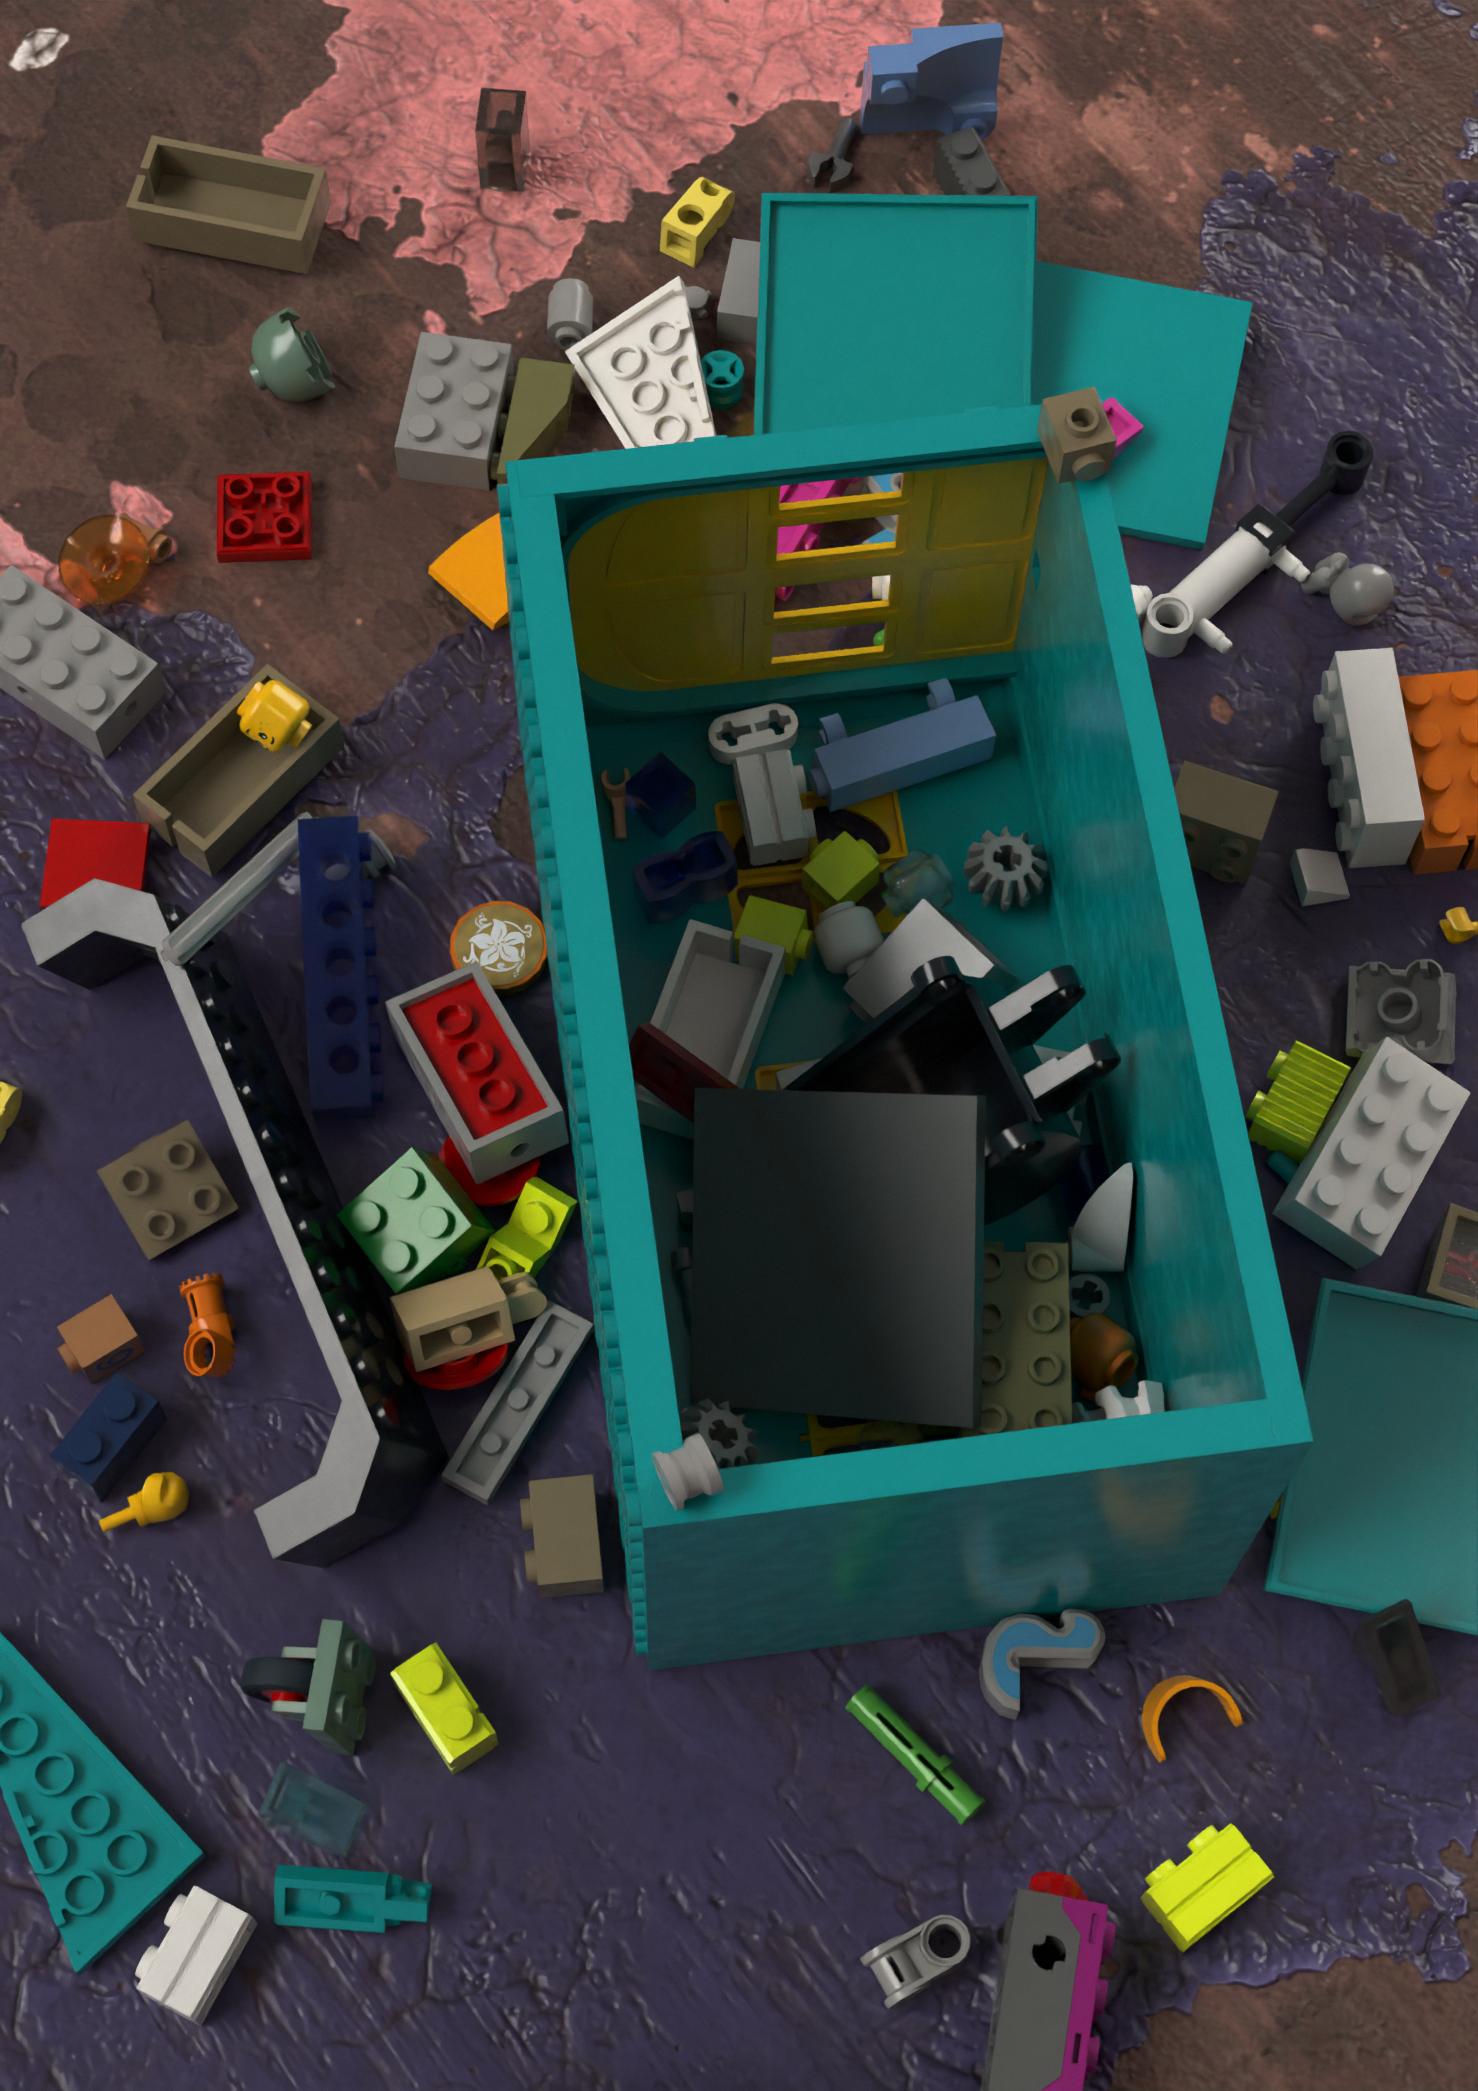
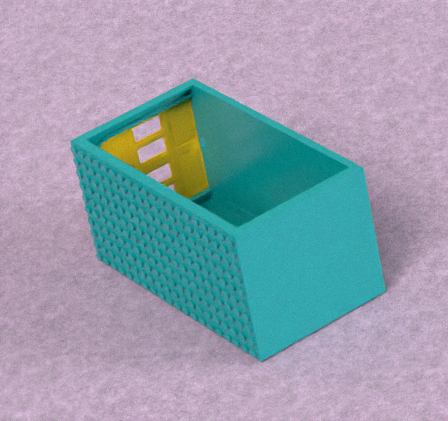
M1041 404L1002 409L990 406L963 409V413L731 438H727V435L694 438L693 442L506 461L507 484L497 485L520 743L524 760L527 797L529 799L530 822L535 847L537 877L540 886L549 971L551 972L553 1004L557 1020L558 1043L563 1068L566 1106L569 1115L572 1154L574 1155L575 1177L581 1210L584 1248L587 1257L590 1296L593 1299V1318L597 1348H599L603 1398L606 1400V1422L609 1446L612 1448L615 1494L619 1503L623 1551L625 1550L629 1603L632 1605L636 1656L647 1655L649 1671L997 1625L1002 1619L1020 1613L1038 1615L1043 1619L1061 1616L1062 1612L1067 1609L1095 1612L1220 1595L1314 1442L1107 472L1090 481L1081 482L1074 480L1062 484L1057 483L1037 433ZM902 473L899 491L779 503L780 486ZM897 515L895 540L891 542L777 554L778 527ZM891 575L888 600L774 612L775 588ZM885 622L883 645L772 658L773 634ZM946 677L951 685L956 702L978 695L996 734L992 759L842 808L863 817L875 825L885 835L890 845L889 851L878 854V862H880L879 873H891L896 879V888L888 903L874 918L884 940H886L922 898L928 900L950 913L1019 978L1006 991L1008 996L1049 970L1064 965L1075 967L1086 989L1084 998L1034 1045L1071 1053L1086 1043L1105 1038L1104 1034L1106 1033L1110 1035L1121 1056V1063L1087 1094L1085 1105H1075L1073 1120L1082 1121L1079 1136L1082 1154L1071 1171L1042 1196L1011 1215L984 1226V1241H1004V1252H1023L1025 1242L1066 1243L1068 1227L1075 1226L1083 1207L1092 1194L1121 1166L1132 1163L1133 1186L1123 1271L1097 1273L1069 1272V1281L1074 1276L1080 1274H1093L1100 1277L1107 1284L1110 1291V1303L1105 1315L1131 1333L1136 1341V1354L1138 1356V1364L1133 1374L1117 1390L1122 1397L1134 1398L1138 1395L1139 1382L1147 1380L1162 1383L1165 1412L917 1444L918 1440L924 1436L952 1433L953 1427L882 1421L824 1428L818 1424L817 1415L730 1407L731 1413L735 1416L746 1412L743 1425L745 1428L758 1431L755 1440L752 1442L759 1450L756 1460L747 1466L718 1469L724 1491L714 1496L702 1493L694 1498L687 1499L684 1503L685 1509L677 1512L671 1505L661 1485L651 1453L658 1450L662 1454L669 1453L683 1446L679 1414L685 1408L697 1405L691 1404V1324L686 1323L687 1318L685 1317L679 1276L673 1275L670 1252L679 1248L692 1247L693 1231L683 1230L677 1211L676 1193L693 1188L694 1140L639 1123L629 1043L637 1027L652 1020L689 919L732 931L734 937L744 910L738 901V892L745 888L796 882L802 883V869L810 862V856L818 846L816 833L815 838L809 839L808 855L803 857L799 863L739 870L733 866L732 855L736 846L743 838L744 831L733 781L732 764L720 763L711 756L708 750V730L711 723L723 715L777 703L791 708L798 718V735L795 744L789 750L793 766L802 764L807 786V793L800 794L802 810L811 808L812 812H814L817 807L827 806L823 796L819 798L815 796L808 777V770L813 769L814 749L823 746L818 734L820 730H823L819 722L820 719L838 713L844 724L847 738L930 711L926 700V695L931 694L928 683ZM777 721L769 723L768 729H773L775 735L784 734V728H780ZM731 733L722 734V740H726L728 746L737 745V739H733ZM624 768H627L633 786V794L626 801L625 808L627 838L616 840L614 839L613 809L611 801L605 796L601 777L603 771L607 769L610 784L620 785L625 780ZM635 799L641 801L648 808V810L651 812L653 816V822H649L643 818H648L643 814L645 813L646 815H648V812L642 804L638 803V806L641 809L640 811L635 804ZM1007 825L1012 837L1017 838L1027 830L1029 835L1028 845L1042 844L1044 850L1042 860L1047 861L1048 872L1047 876L1042 879L1044 886L1040 895H1030L1029 905L1024 909L1014 901H1011L1009 910L1004 913L1000 907V902L994 900L991 905L984 908L982 904L983 893L970 895L968 890L970 879L966 878L963 874L964 862L969 859L967 856L968 848L973 842L981 843L982 834L987 829L995 836L1000 837L1002 829ZM1003 867V871L1008 872V868ZM809 895L815 928L819 923L818 916L825 909ZM733 939V959H732V962H731V963H734V964H738V965H739V961L736 960V953H735V946H734V939ZM814 940L808 958L806 960L799 959L794 974H785L743 1089L776 1090V1072L825 1057L867 1024L849 1007V1004L854 999L842 988L850 980L848 974H834L828 971ZM1082 1290L1079 1297L1072 1296L1073 1301L1079 1299L1078 1307L1083 1310H1089L1092 1303H1099L1098 1299L1092 1300L1093 1292L1089 1290ZM1071 1375L1072 1404L1075 1402L1082 1403L1085 1411L1100 1409L1101 1407L1080 1396L1085 1384ZM882 1441H891L897 1445L895 1447L823 1456L827 1449Z

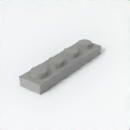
M550 1300L547 1301L545 1310L537 1317L441 1475L443 1482L487 1506L490 1504L593 1333V1323Z

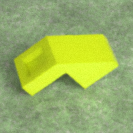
M533 1176L525 1183L508 1224L490 1236L476 1270L489 1266L496 1280L522 1272L529 1273L535 1278L560 1242L578 1201L542 1179L534 1178Z

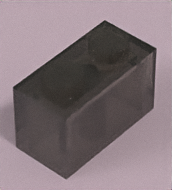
M481 88L475 128L480 188L493 189L499 192H524L530 152L526 91Z

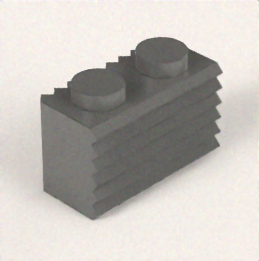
M970 127L938 138L933 177L937 178L936 183L940 184V190L944 191V195L1011 196L975 128Z

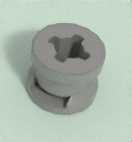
M699 1433L687 1437L682 1447L669 1453L662 1454L659 1450L651 1453L658 1478L675 1511L678 1512L685 1509L684 1503L687 1499L694 1498L702 1493L714 1496L724 1491L723 1482L714 1458Z

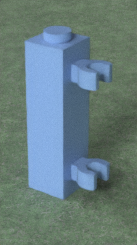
M945 677L928 683L931 694L926 695V700L930 711L847 738L844 724L838 713L821 718L819 722L823 730H820L818 734L823 746L814 749L813 769L808 770L809 782L817 798L823 796L829 811L833 812L992 759L996 734L978 695L956 702L951 685Z

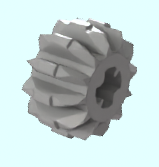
M1007 825L1002 829L1000 837L995 836L987 829L982 834L981 843L973 842L969 846L967 854L969 859L964 862L963 874L966 878L970 879L968 882L970 895L983 893L982 904L984 908L991 905L995 900L1000 902V907L1004 913L1009 910L1011 901H1014L1024 909L1029 905L1030 895L1038 896L1041 894L1044 886L1042 879L1047 876L1048 864L1047 861L1042 860L1044 851L1042 844L1028 845L1029 835L1027 830L1016 838L1011 836V831ZM1003 867L1008 868V872L1003 871Z
M707 1398L704 1401H699L695 1407L685 1408L679 1414L683 1445L687 1437L699 1433L707 1444L718 1469L751 1465L759 1453V1450L752 1444L758 1431L745 1428L743 1423L746 1412L735 1416L730 1411L728 1400L715 1406Z

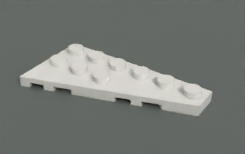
M677 276L565 351L571 363L575 364L576 371L625 449L693 442L694 438L716 436L685 285L680 276Z

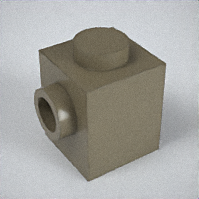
M1095 386L1042 399L1037 433L1057 483L1062 484L1074 480L1081 482L1090 481L1103 473L1110 472L1117 439Z

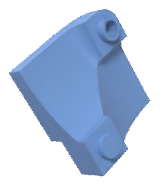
M1001 23L911 29L910 43L868 46L867 62H864L860 109L861 134L938 130L948 135L972 127L977 131L981 141L989 136L995 129L998 112L997 81L1003 43Z

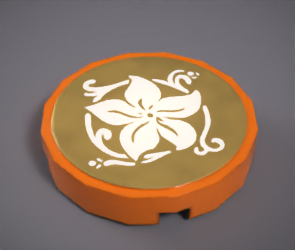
M490 901L473 907L458 920L451 934L450 957L456 971L477 961L497 996H510L526 990L540 978L547 960L546 934L541 920L528 908L511 901Z

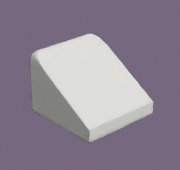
M1305 848L1294 850L1289 865L1301 906L1349 899L1350 894L1337 852Z

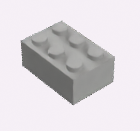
M421 332L394 446L399 478L490 491L492 455L494 451L498 452L500 444L498 440L499 420L501 413H506L508 403L506 402L507 380L509 375H514L512 344Z

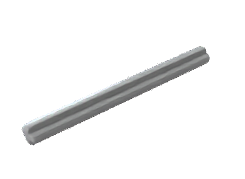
M308 812L301 813L162 941L164 948L160 952L164 961L170 960L175 966H181L188 961L320 836L321 820L318 817L312 818Z

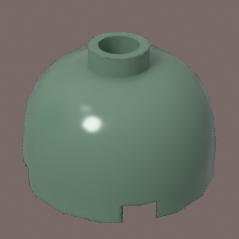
M286 307L260 324L254 333L251 353L255 363L249 366V371L253 380L262 391L270 388L282 400L290 403L305 402L335 388V383L324 379V377L332 376V372L324 353L310 329L300 332L294 322L301 317L293 308Z

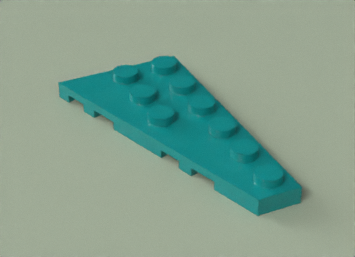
M0 1632V1787L33 1871L37 1875L49 1904L53 1920L65 1943L74 1971L80 1976L198 1865L206 1855Z

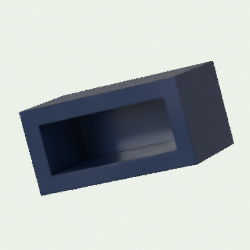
M116 1372L50 1454V1458L61 1475L102 1503L168 1419L157 1399Z

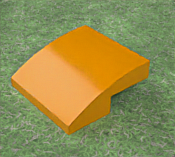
M500 513L487 519L461 537L429 566L428 570L429 575L492 630L509 622Z

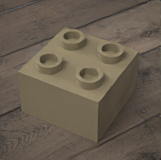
M1184 760L1174 790L1190 865L1193 868L1210 873L1220 881L1227 883L1238 882L1246 885L1279 791Z

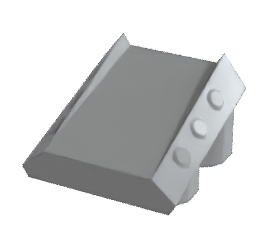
M1432 959L1415 960L1409 964L1406 970L1390 969L1383 962H1366L1362 966H1349L1346 1032L1347 1056L1361 1057L1368 1049L1385 1037H1388L1424 1062L1453 1064L1456 1059L1455 1014L1457 991L1455 974L1444 973L1441 966Z

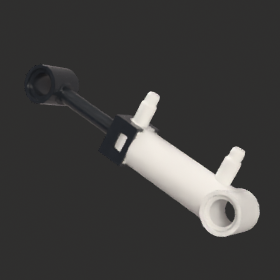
M1343 431L1334 435L1328 442L1319 476L1283 509L1274 515L1261 503H1258L1237 523L1235 533L1169 593L1160 594L1152 599L1147 608L1141 633L1145 649L1156 657H1175L1184 650L1188 638L1195 633L1210 647L1216 648L1222 654H1227L1233 644L1225 637V633L1209 621L1214 614L1260 572L1266 576L1276 566L1300 583L1305 582L1310 575V571L1303 566V563L1289 552L1295 532L1290 526L1329 491L1338 495H1350L1360 490L1368 473L1374 451L1371 442L1366 436L1354 431ZM1160 624H1170L1175 628H1166Z

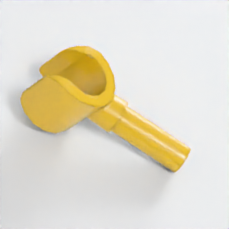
M1464 907L1448 910L1445 914L1447 919L1439 921L1446 939L1452 944L1462 943L1474 935H1478V921L1471 922Z

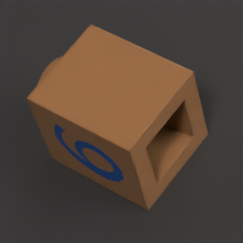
M112 1294L57 1326L65 1342L57 1348L58 1352L71 1373L74 1375L82 1370L91 1385L145 1352L137 1333Z

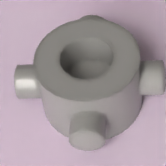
M685 286L691 318L705 319L708 316V300L712 299L711 292L709 290L705 291L698 286Z

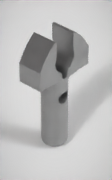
M845 118L841 121L828 152L824 154L811 152L807 161V176L813 188L816 187L821 173L827 172L830 168H833V176L830 180L829 193L837 192L848 186L853 175V164L845 162L844 157L858 128L854 120Z

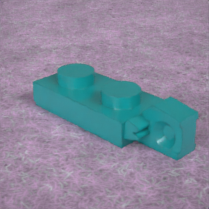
M278 1864L275 1873L274 1923L286 1926L385 1933L386 1926L400 1925L401 1920L427 1922L431 1908L432 1884L407 1879L402 1881V1876L389 1875V1873Z

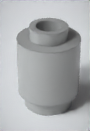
M572 278L562 279L555 283L553 290L548 296L547 313L548 339L561 349L568 350L592 334L593 296L589 292V287L586 283Z

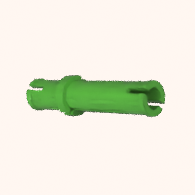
M869 1683L850 1699L845 1709L851 1712L877 1738L883 1747L918 1780L915 1786L922 1793L929 1791L958 1820L961 1826L966 1824L985 1804L986 1800L982 1796L980 1797L951 1768L954 1762L946 1754L940 1757L908 1722L873 1690ZM879 1718L882 1719L911 1749H908V1748L879 1720ZM919 1759H921L929 1768H927ZM939 1779H941L951 1790H949Z

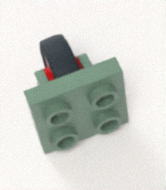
M322 1619L317 1648L283 1647L281 1658L261 1657L246 1661L241 1678V1690L250 1697L271 1703V1712L278 1714V1718L302 1721V1729L331 1753L353 1755L356 1740H361L365 1732L366 1710L365 1707H362L365 1686H370L375 1676L376 1659L374 1653H371L372 1648L344 1621Z

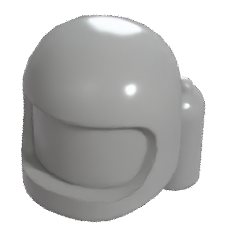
M1341 552L1334 553L1319 561L1315 566V571L1310 573L1305 582L1301 583L1302 590L1307 594H1314L1316 592L1330 594L1331 603L1336 613L1345 622L1353 626H1362L1372 621L1378 613L1384 611L1391 604L1394 596V584L1386 570L1381 566L1370 563L1349 568V559Z

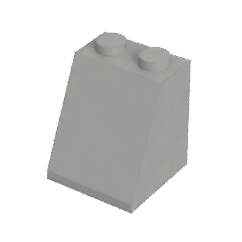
M922 898L842 988L854 999L849 1004V1007L862 1020L868 1023L914 987L910 977L919 966L937 957H954L962 975L986 978L1003 986L1006 991L1019 978L950 913Z

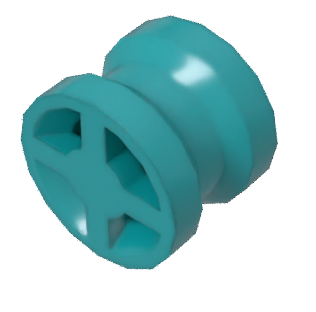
M712 351L701 360L710 407L716 409L731 408L740 401L743 395L744 366L741 359L730 351Z

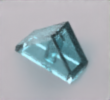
M280 1761L260 1809L259 1816L267 1829L346 1857L367 1804L287 1762Z

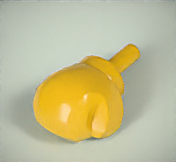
M173 1472L153 1473L148 1476L143 1490L127 1497L130 1504L129 1507L99 1520L103 1532H107L135 1518L140 1528L149 1523L175 1519L187 1508L190 1495L186 1482Z

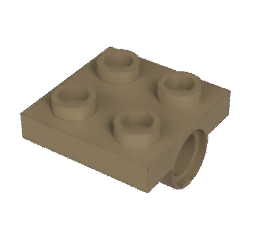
M187 1119L165 1132L138 1144L119 1158L96 1170L147 1260L156 1257L239 1209Z

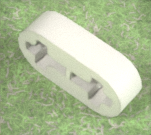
M779 703L723 715L716 718L710 725L708 730V750L715 760L724 764H732V760L736 757L753 754L763 755L765 752L783 749L789 750L797 739L798 718L791 708ZM777 721L778 726L784 728V734L775 735L773 729H768L769 723ZM731 733L733 739H737V745L728 746L726 740H722V734Z

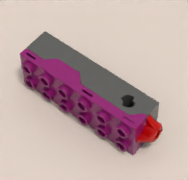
M1037 1872L1030 1878L1029 1888H1018L1008 1905L980 2091H1083L1084 2080H1088L1090 2073H1095L1099 2053V2038L1090 2037L1092 2022L1095 2023L1097 2016L1103 2014L1108 1982L1107 1980L1098 1979L1100 1965L1103 1966L1105 1958H1110L1112 1953L1115 1923L1106 1921L1108 1905L1088 1901L1075 1878L1054 1872ZM1038 1952L1046 1954L1052 1960L1053 1965L1049 1970L1040 1968L1035 1963L1034 1957Z

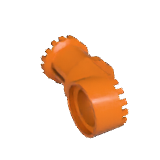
M206 1273L203 1275V1280H200V1276H195L196 1281L189 1278L187 1279L188 1282L183 1281L182 1285H179L181 1297L187 1300L192 1320L188 1328L190 1335L184 1347V1363L192 1375L220 1378L229 1373L227 1370L233 1369V1365H230L231 1362H236V1358L232 1357L233 1353H237V1349L232 1348V1345H236V1343L233 1341L231 1331L235 1328L233 1315L227 1312L222 1292L225 1288L222 1274L216 1275V1273H212L209 1275ZM212 1342L213 1358L209 1365L205 1361L207 1359L205 1350L208 1351L207 1344Z

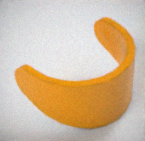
M1183 1675L1167 1678L1151 1690L1143 1705L1142 1727L1147 1743L1159 1763L1166 1760L1158 1735L1160 1713L1166 1702L1180 1690L1189 1687H1204L1218 1697L1233 1725L1238 1727L1243 1724L1237 1705L1223 1688L1197 1677Z

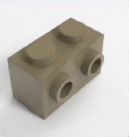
M593 1474L529 1481L530 1498L520 1499L523 1531L533 1530L535 1550L524 1551L527 1583L538 1582L540 1599L604 1592Z

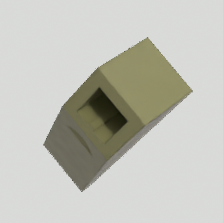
M520 357L517 375H509L507 380L506 402L511 403L509 414L501 413L498 440L503 441L501 452H493L490 479L497 480L498 484H507L506 461L544 458L569 429L576 393L575 364Z

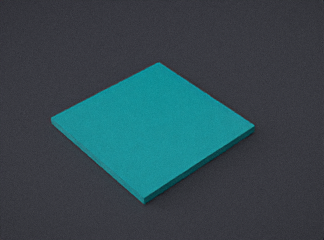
M762 193L753 435L963 413V409L990 406L1002 409L1033 405L1038 196Z
M1036 261L1033 405L1042 404V399L1094 386L1101 403L1112 396L1144 426L1142 433L1112 461L1111 470L1107 472L1119 533L1203 550L1253 302Z
M1321 1278L1301 1380L1314 1442L1280 1496L1263 1591L1478 1636V1309Z

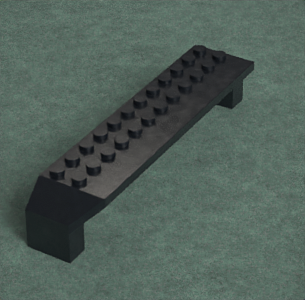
M94 878L21 923L37 966L88 990L95 988L145 956L159 960L162 964L342 1400L317 1475L254 1510L273 1559L323 1568L402 1524L449 1456L418 1383L407 1374L404 1364V1350L360 1246L337 1216L343 1210V1206L228 935L219 930L188 961L181 966H175L170 960L164 961L160 955V952L164 949L162 941L191 914L185 912L178 904L172 905L154 894Z

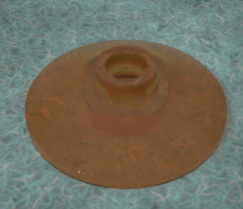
M101 515L90 518L78 525L68 535L62 545L58 559L61 581L75 598L84 603L110 605L119 602L131 595L144 580L150 563L149 545L142 531L126 518L116 515ZM116 561L110 570L104 572L107 563Z

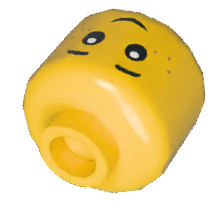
M271 680L265 685L258 681L236 712L242 717L239 725L240 730L272 753L282 751L287 744L296 749L312 727V724L305 720L310 710L309 702L278 680Z

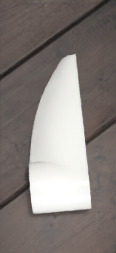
M1132 1163L1124 1164L1111 1175L1086 1202L1075 1226L1068 1227L1066 1243H1068L1070 1273L1123 1271L1131 1210Z

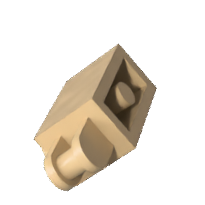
M489 1266L390 1297L398 1339L415 1372L515 1341L512 1324L540 1315L547 1305L544 1293L538 1289V1284L531 1274L522 1272L496 1280Z

